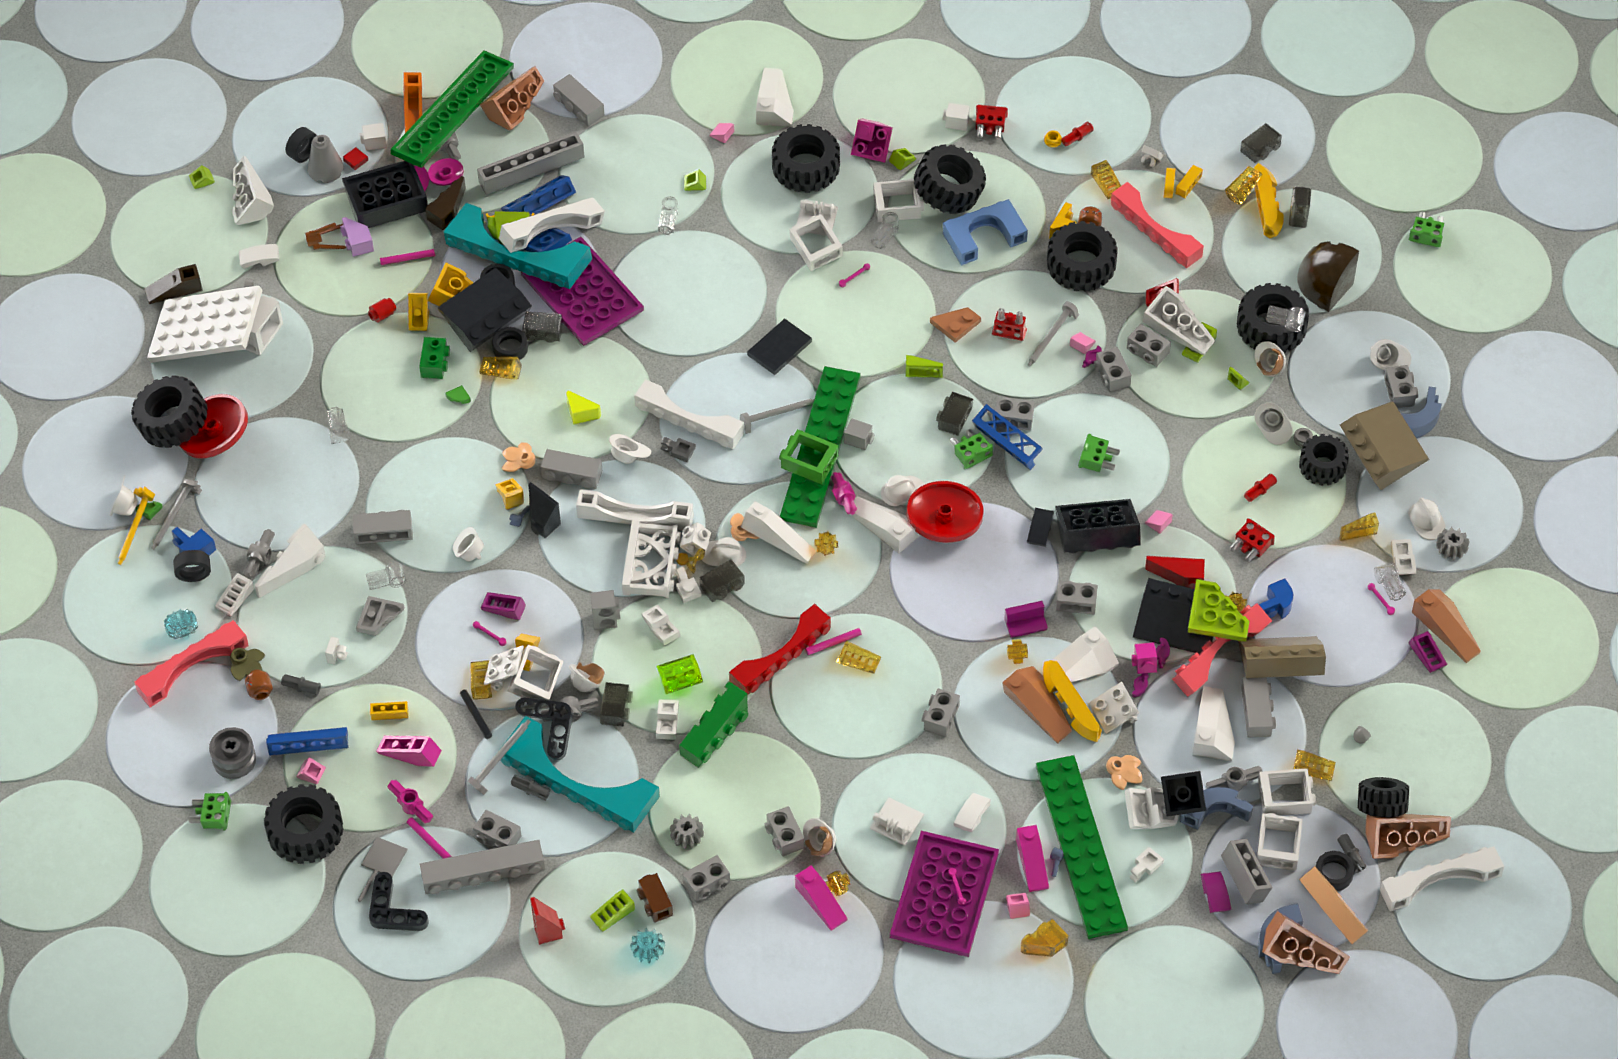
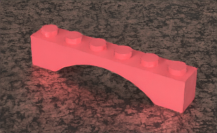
M1126 182L1112 192V207L1123 214L1128 221L1136 225L1141 232L1148 235L1153 242L1161 246L1166 253L1174 257L1179 264L1188 268L1202 258L1204 246L1192 235L1171 231L1155 222L1144 209L1140 192L1130 183Z
M1258 603L1252 607L1247 605L1240 611L1242 616L1249 620L1247 637L1255 636L1272 622L1271 618ZM1216 637L1213 642L1209 640L1201 647L1203 651L1200 654L1196 652L1188 659L1190 663L1187 666L1183 664L1175 671L1177 675L1172 680L1187 697L1208 681L1209 669L1215 654L1223 644L1232 639Z
M234 620L223 624L215 632L207 634L199 642L191 644L186 650L175 654L170 660L156 666L154 670L146 675L140 676L134 681L138 694L149 707H152L167 697L174 681L189 667L212 657L230 656L236 648L244 649L248 647L247 636Z

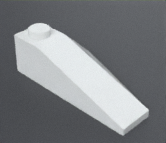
M755 501L746 511L741 528L806 564L816 554V550L772 510Z
M1096 626L1078 637L1052 660L1058 661L1071 682L1085 681L1086 678L1092 676H1103L1119 665L1108 639Z

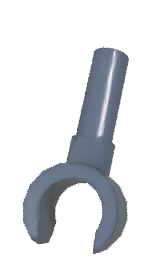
M527 505L519 515L511 514L509 518L511 520L510 525L521 526L522 518L530 510V507Z
M1054 847L1050 858L1055 860L1051 874L1052 877H1056L1058 866L1063 860V851Z

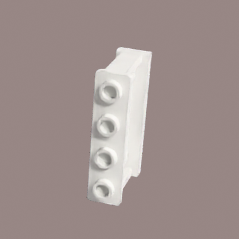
M632 520L622 580L623 595L641 594L669 598L670 592L674 590L672 575H676L677 564H674L675 559L678 560L679 556L677 543H681V532H678V525L640 523V521ZM644 534H651V535H653V536H652V538H651V537H649V536H647V535H644ZM660 535L669 536L671 538L669 543L663 542L665 540V537L661 538L658 542L656 541V539ZM644 546L646 549L640 550L639 547ZM653 548L663 561L648 571L646 564L637 560L636 557L647 555ZM637 567H642L643 570H644V573H642V570H641V571H636L635 569H636ZM653 578L654 582L658 584L657 580L663 578L664 583L661 586L652 585L649 579ZM646 581V584H634Z

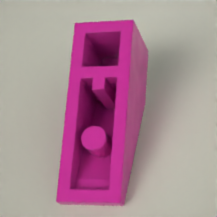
M384 735L376 752L380 755L416 766L434 767L442 750L430 736Z
M1037 825L1017 828L1016 843L1029 892L1049 889Z
M812 865L795 875V888L831 931L848 920L825 881Z

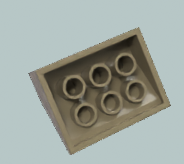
M1393 401L1355 414L1340 424L1346 437L1380 490H1383L1430 460Z
M1317 636L1247 639L1246 642L1238 641L1246 678L1325 675L1326 654L1324 646Z

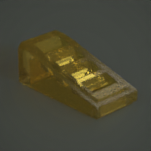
M1107 160L1091 166V176L1106 198L1111 199L1112 192L1121 187L1110 164Z
M1248 166L1225 189L1227 197L1241 205L1262 176V173Z
M483 357L479 373L500 378L519 379L522 364L518 357Z
M1376 513L1368 514L1342 526L1339 536L1340 541L1376 535L1379 527Z
M845 641L836 662L874 674L881 656ZM862 657L866 658L864 662H861ZM869 660H873L871 666L868 665Z
M489 660L471 662V693L474 700L492 698V685H484Z
M1297 749L1293 770L1308 769L1309 776L1332 781L1336 762ZM1317 765H1321L1320 770L1316 769ZM1325 766L1329 767L1328 773L1324 772Z

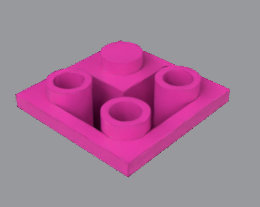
M864 118L858 119L851 155L885 163L893 127Z

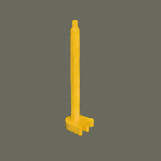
M145 486L144 488H135L133 492L141 498V502L119 555V565L122 564L127 556L147 502L153 501L155 496Z

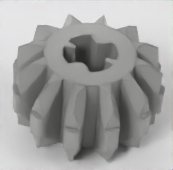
M1452 527L1449 530L1444 528L1442 533H1439L1436 542L1439 555L1445 554V559L1452 557L1453 561L1456 559V556L1462 558L1469 548V539L1466 538V533H1460V528L1457 531Z
M690 813L685 818L681 814L680 820L674 818L673 824L670 826L671 839L675 840L676 846L682 844L684 849L687 845L693 848L694 843L700 844L701 838L704 836L703 823L699 822L698 817L692 818Z

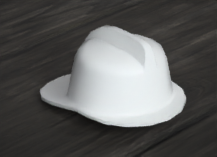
M1379 340L1370 348L1371 361L1380 369L1386 370L1387 367L1408 365L1409 367L1412 359L1409 350L1391 340Z
M1272 402L1261 404L1254 414L1257 426L1270 443L1275 445L1287 443L1293 433L1290 420L1277 404Z
M614 434L609 438V442L612 445L611 453L620 462L630 464L637 458H646L651 455V450L628 436Z
M123 482L120 493L111 509L110 516L113 513L130 516L137 506V496L133 491L125 487Z
M893 476L882 487V500L890 506L908 503L912 493L923 486L924 483L915 476Z
M1422 497L1410 507L1408 515L1417 533L1428 540L1437 539L1439 533H1442L1444 528H1446L1438 506L1433 501Z
M468 527L455 539L453 551L456 557H461L468 562L475 558L480 560V552L484 547V543L479 538L476 530L473 527Z
M725 537L720 540L710 541L707 550L700 553V558L704 563L711 566L737 567L744 563L746 551L737 540Z

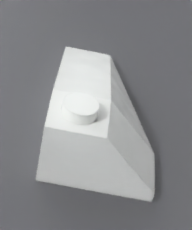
M764 68L757 99L756 124L792 127L794 112L782 69Z
M243 156L233 168V186L236 187V192L233 194V200L236 201V207L233 208V216L237 225L262 220L272 212L274 207L268 190L247 157Z
M1167 286L1144 312L1143 322L1202 355H1205L1215 343L1214 338L1204 325L1198 321L1194 312L1185 304L1184 299Z
M857 496L854 503L857 511H855L854 515H850L900 554L920 536L908 522L906 515Z
M303 524L289 538L287 542L290 544L284 552L280 551L277 554L278 558L274 566H269L255 584L256 594L259 598L307 573L317 564L323 562L325 558L324 546L306 524Z
M1203 686L1192 755L1232 761L1235 741L1223 689Z

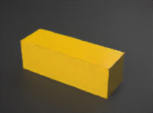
M1192 165L1176 186L1175 194L1186 198L1201 179L1203 169Z
M408 702L370 703L371 720L409 718Z

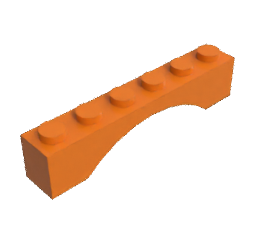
M404 72L405 133L422 116L421 72Z

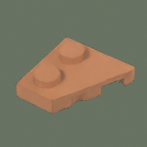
M969 307L930 318V323L955 343L981 322V317Z

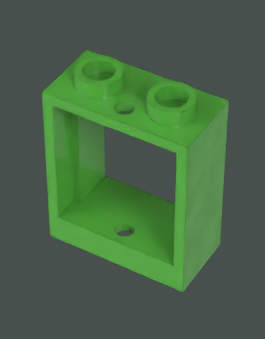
M797 429L794 436H790L787 443L788 446L781 451L779 456L782 469L822 484L838 458V445ZM799 443L825 453L817 467L791 457Z

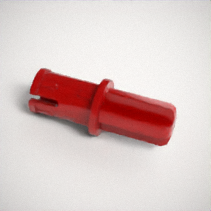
M1087 121L1080 127L1073 128L1071 133L1061 139V142L1064 146H1068L1076 140L1081 141L1085 135L1093 132V125Z
M1269 473L1261 481H1256L1254 486L1245 492L1244 498L1248 502H1252L1258 496L1264 495L1271 486L1277 483L1276 477Z

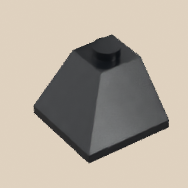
M530 482L528 488L531 529L535 534H540L546 538L561 525L559 503Z
M1201 771L1161 777L1167 817L1207 811Z

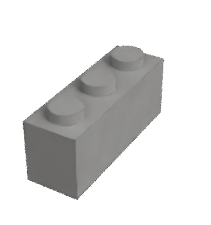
M568 74L553 84L554 98L564 104L569 112L574 113L580 122H584L588 127L605 116L604 104L572 75Z
M546 449L541 464L542 478L549 481L555 480L566 484L580 485L585 488L597 489L603 471L601 459Z
M410 510L380 511L378 513L353 515L355 544L413 540Z
M1243 676L1241 689L1247 737H1271L1272 729L1276 728V719L1271 714L1274 710L1273 700L1269 699L1271 683H1267V677L1246 678V676Z
M1247 839L1230 841L1221 857L1246 904L1263 902L1273 887Z

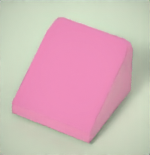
M719 123L711 132L710 137L726 143L734 133V124Z
M1079 332L1071 337L1070 346L1086 354L1096 341Z
M1156 510L1145 524L1160 534L1172 522L1173 515Z
M309 757L303 762L296 777L318 784L326 767Z
M1026 893L1006 896L1010 918L1030 916V906Z

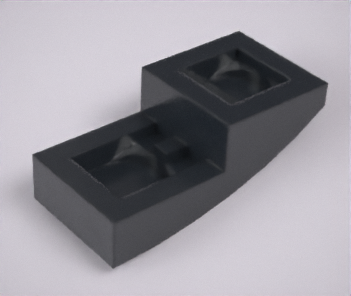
M1035 507L1027 543L1046 547L1054 511Z

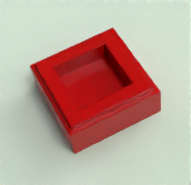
M355 147L343 156V161L356 170L368 161V156Z

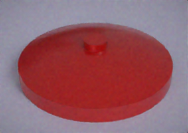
M217 394L204 398L208 408L204 426L202 429H199V433L196 436L193 435L191 437V440L182 442V445H179L187 455L194 458H210L231 448L241 438L248 423L247 410L238 398L228 394Z
M952 481L927 483L916 489L908 500V522L919 535L932 541L942 543L962 541L977 532L983 521L984 508L981 499L973 490L960 483Z

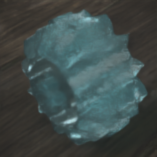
M179 609V611H173V614L167 615V618L164 620V626L169 637L183 639L195 633V630L198 628V622L193 611Z
M647 927L644 932L638 930L637 936H632V943L630 944L633 956L635 958L639 957L640 962L647 959L649 964L652 958L658 961L659 955L664 954L665 941L662 940L663 935L661 933L657 934L655 928L651 932L648 931Z

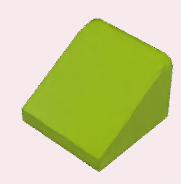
M906 148L893 150L889 158V162L899 170H903L916 160V157Z
M203 165L189 175L194 189L215 182L211 171Z
M700 169L684 175V190H706V175Z
M1229 367L1227 380L1242 390L1249 384V381L1234 368Z

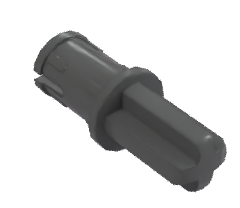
M285 674L281 679V685L297 689L298 692L304 691L318 695L321 689V683L305 680L304 677L298 678Z
M514 775L511 780L512 786L525 791L527 795L532 794L545 801L551 791L550 788L535 783V780L530 781L518 775Z
M1348 834L1340 835L1337 839L1344 853L1353 861L1354 872H1361L1357 864H1359L1362 870L1366 868V864L1358 853L1359 849L1355 848Z

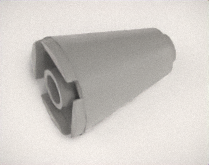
M318 135L312 140L308 173L314 181L320 180L323 183L333 182L340 178L341 172L344 169L343 162L329 137Z

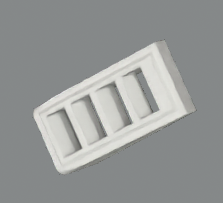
M237 573L215 608L232 617L254 590L253 582ZM227 602V603L231 604L232 606L229 607V606L225 605V603Z

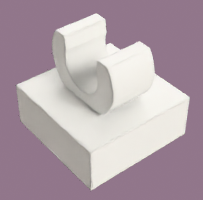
M1146 145L1142 148L1141 152L1144 156L1141 158V162L1145 164L1147 159H1151L1150 167L1153 168L1156 160L1161 161L1163 154L1160 151Z
M331 637L325 655L329 664L335 665L337 658L346 660L348 652L345 651L347 647L340 645L339 638Z

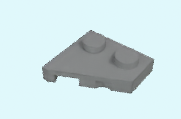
M368 596L356 626L357 632L376 636L404 611V604Z

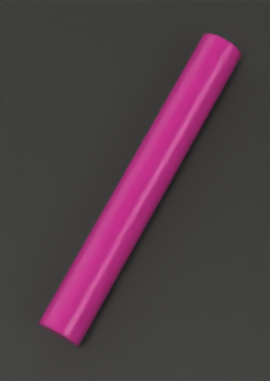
M434 249L383 257L380 258V263L385 265L433 257L435 252Z
M860 628L854 629L807 647L805 651L807 655L814 654L862 635Z
M413 817L407 820V824L442 859L452 857Z

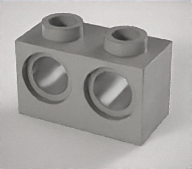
M1140 324L1127 339V349L1132 354L1140 356L1147 363L1153 364L1156 367L1170 353L1171 342L1143 324Z
M1118 347L1098 352L1094 366L1096 371L1100 372L1102 383L1104 386H1107L1109 392L1130 387L1132 375Z
M1408 365L1387 367L1384 381L1390 402L1393 401L1397 408L1414 406L1415 400L1418 398V389L1413 384V372H1410Z
M997 397L995 411L1018 429L1031 431L1035 402ZM996 424L997 427L1007 428L1005 424Z
M1059 581L1056 611L1095 615L1098 585Z
M614 590L591 592L594 630L617 627V620L621 618L619 598L614 597Z
M938 688L935 695L932 694L928 704L930 707L928 711H924L922 722H924L925 731L946 737L960 706V695Z
M789 806L766 814L767 822L764 823L767 833L772 834L774 838L772 842L776 851L779 850L781 855L785 856L805 848L804 837Z
M488 810L484 811L473 827L475 839L479 843L488 844L493 848L517 844L522 837L519 825Z
M718 855L682 873L683 884L695 902L699 899L707 898L718 889H724L730 883V873ZM702 883V885L696 886L695 884Z

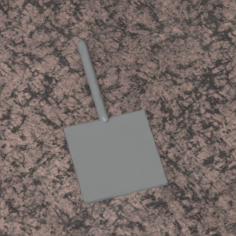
M376 837L361 864L374 870L358 898V902L362 901L378 872H388L393 877L408 850L407 848Z

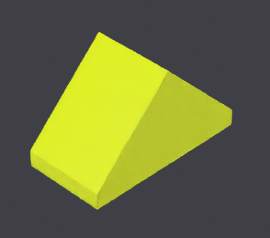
M569 390L566 392L567 404L573 425L596 420L601 417L599 404Z

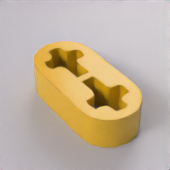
M1176 168L1166 169L1163 198H1173Z

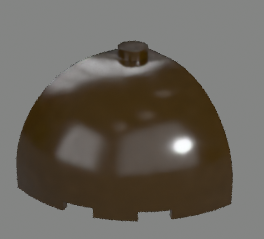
M1330 241L1321 242L1319 245L1314 246L1306 254L1298 270L1297 282L1303 295L1319 308L1330 312L1354 284L1359 250L1343 243H1338V245L1331 244Z

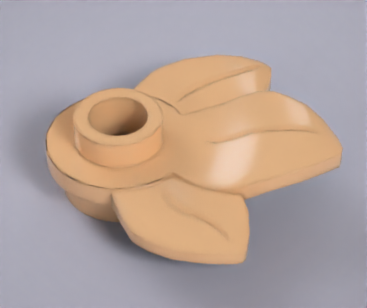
M521 442L518 448L508 447L502 452L507 460L502 467L503 471L515 472L521 467L529 469L535 464L536 457L528 443Z
M740 513L732 516L730 520L732 526L731 534L735 540L744 541L747 538H759L741 528L744 516Z
M1125 755L1122 758L1113 756L1108 759L1106 763L1107 771L1111 774L1113 784L1119 789L1124 790L1127 782L1136 784L1141 783L1143 780L1142 774L1137 768L1141 761L1137 757Z

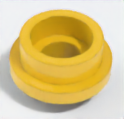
M1051 130L1045 135L1044 142L1049 147H1058L1062 143V136L1058 131Z

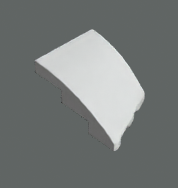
M1150 787L1147 790L1133 788L1125 790L1130 829H1155L1177 824L1178 815L1166 816L1162 789Z

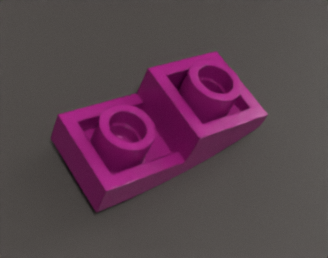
M1221 871L1201 874L1203 892L1207 894L1210 913L1232 910L1228 890Z

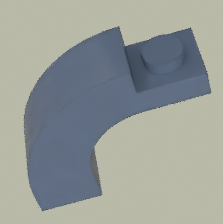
M1429 386L1426 405L1420 412L1414 414L1401 413L1416 438L1429 433L1438 422L1442 403H1438L1439 395H1435L1436 387Z
M1224 787L1209 788L1204 790L1207 811L1182 814L1180 822L1198 830L1203 820L1214 812H1226L1248 822L1252 816L1253 805H1250L1245 800L1237 799L1238 791Z
M1298 904L1287 905L1275 910L1267 917L1261 927L1258 955L1259 958L1265 957L1266 965L1271 968L1272 974L1281 972L1282 963L1262 952L1266 928L1277 911L1302 926L1303 918Z

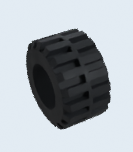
M1320 434V436L1314 435L1312 439L1308 438L1301 449L1299 461L1301 474L1305 475V479L1312 480L1311 483L1315 484L1317 482L1322 486L1323 484L1328 486L1332 482H1339V479H1342L1346 473L1349 459L1348 448L1345 447L1344 442H1340V438H1333V435L1330 434L1329 436H1325V434ZM1325 457L1330 459L1331 462H1322L1316 458Z
M1387 777L1368 778L1359 783L1357 808L1362 813L1375 817L1392 818L1408 812L1409 785L1407 783Z

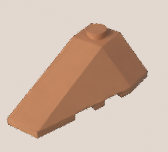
M534 66L491 95L480 106L490 121L507 130H512L524 119V114L530 108V103L539 92L544 79L536 66Z
M1428 589L1414 600L1412 613L1465 663L1481 652L1454 602L1440 589Z
M1033 666L1016 670L1002 682L1004 693L1057 744L1072 732L1054 693H1049L1043 675Z
M1404 814L1398 817L1383 818L1367 815L1365 833L1372 858H1394L1403 852H1410L1416 850L1415 848L1419 846L1429 845L1450 837L1451 817Z
M1278 911L1266 928L1262 952L1280 963H1289L1300 967H1310L1320 971L1340 974L1350 958L1349 955Z

